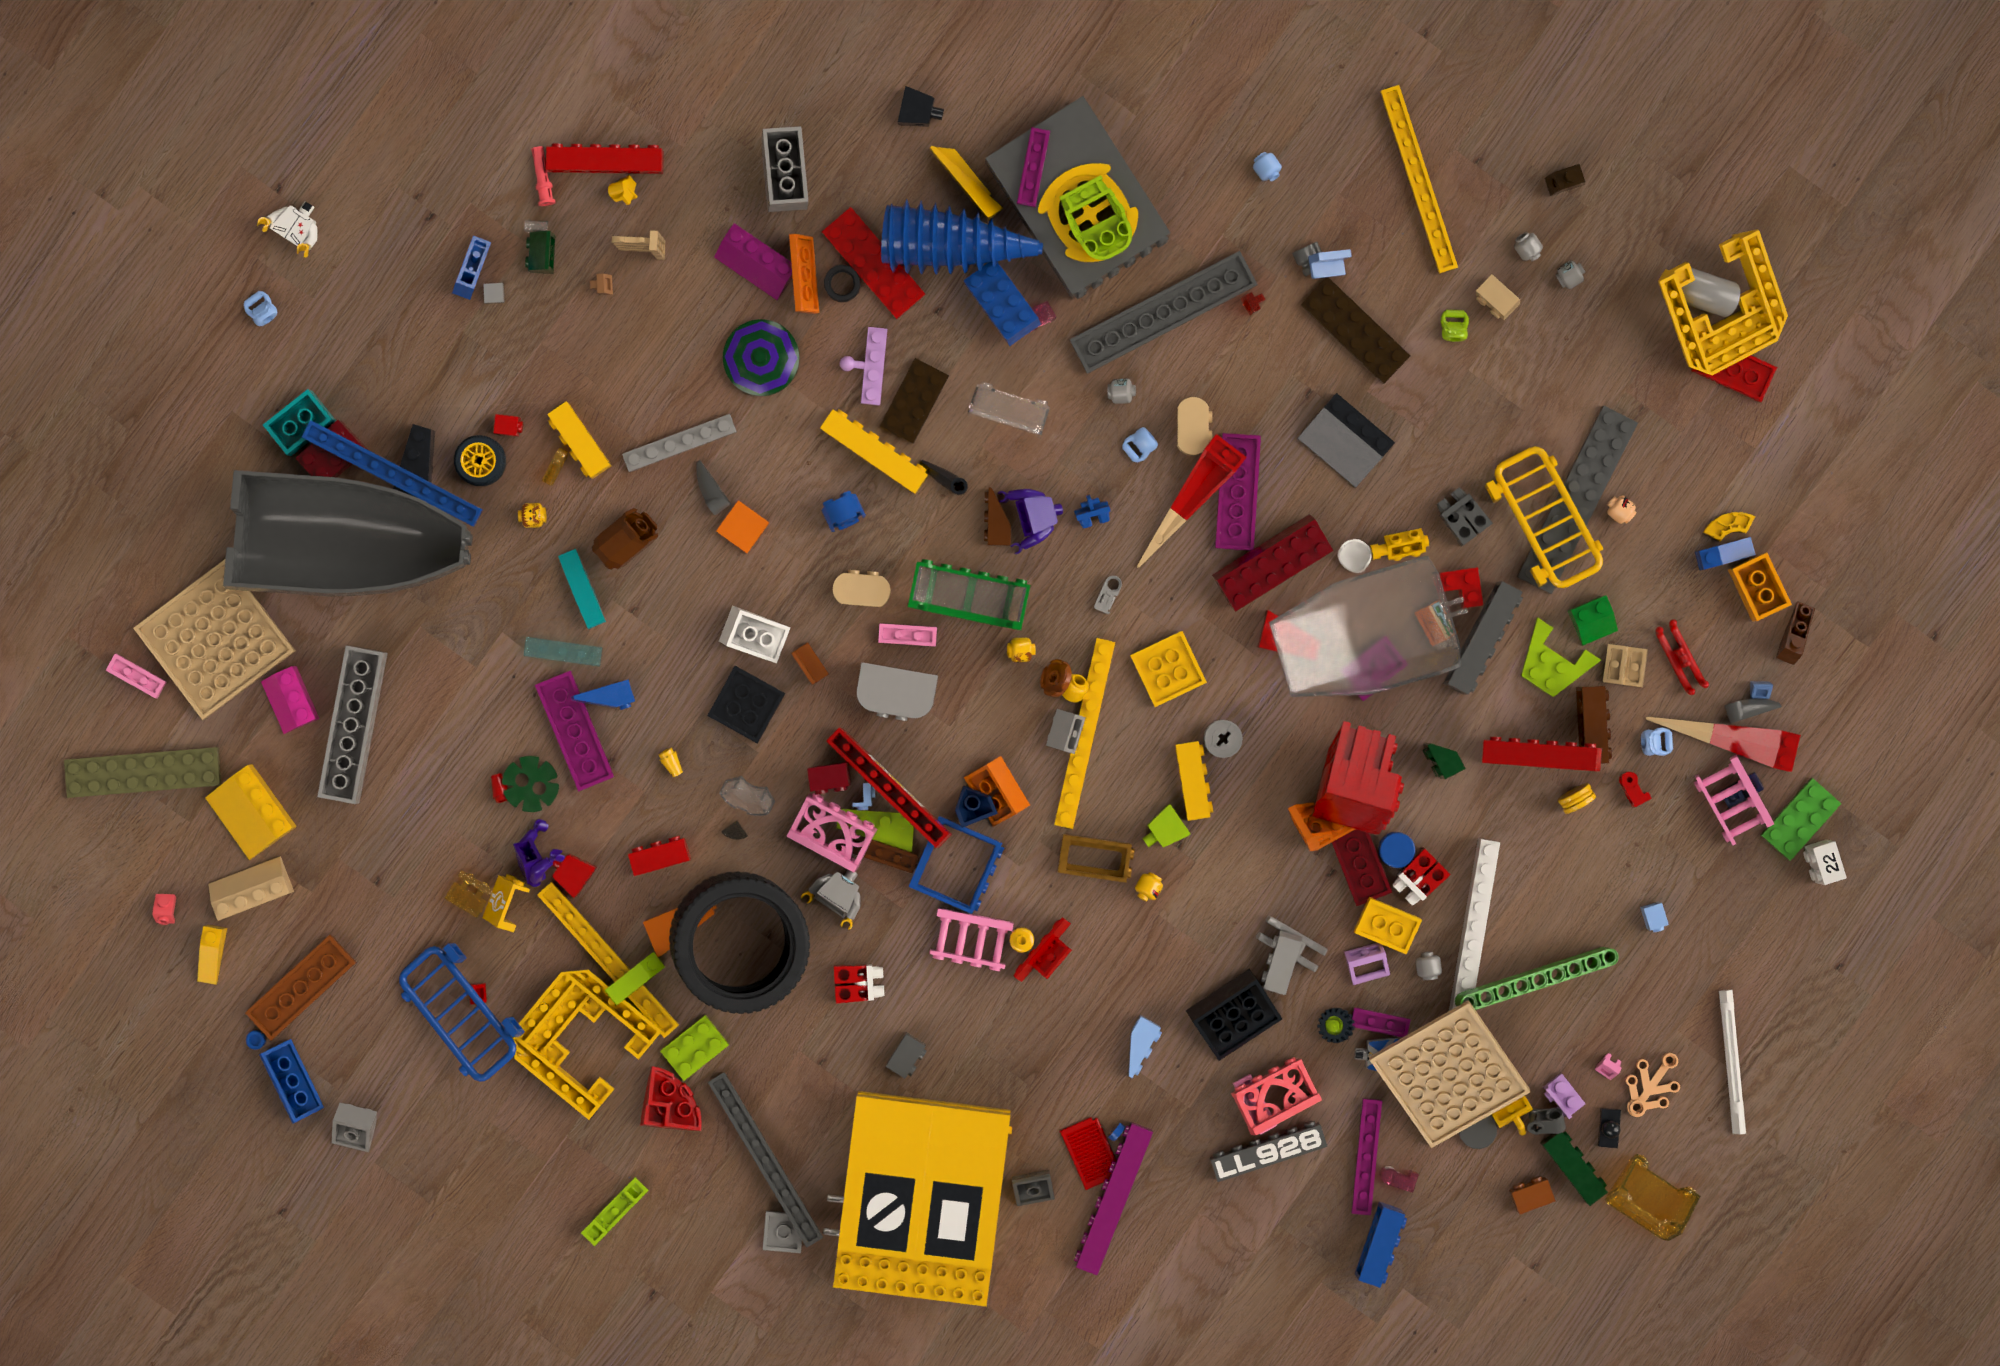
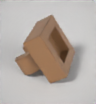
M596 274L597 280L590 281V289L597 290L598 294L612 295V275Z

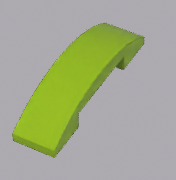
M635 1177L595 1217L581 1234L596 1246L649 1190Z

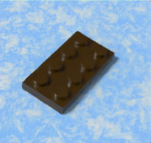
M915 358L880 427L914 444L949 375Z

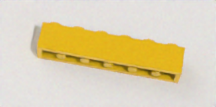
M833 409L820 427L822 431L912 493H917L928 477V474L925 473L927 469L920 464L915 466L910 463L911 458L904 453L899 455L894 452V446L888 442H885V444L881 443L878 440L880 437L872 431L869 433L865 432L862 429L864 426L856 420L852 423L847 419L848 415L842 410L838 409V411H835Z

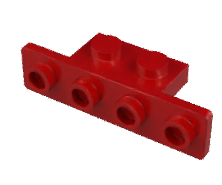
M1063 917L1057 920L1052 927L1053 929L1042 937L1037 948L1028 954L1026 961L1016 968L1013 976L1022 982L1034 968L1043 977L1048 979L1072 951L1059 939L1071 923Z

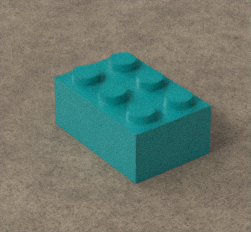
M307 389L265 422L263 426L285 454L293 456L310 442L302 438L310 420L325 428H328L336 420L315 393Z

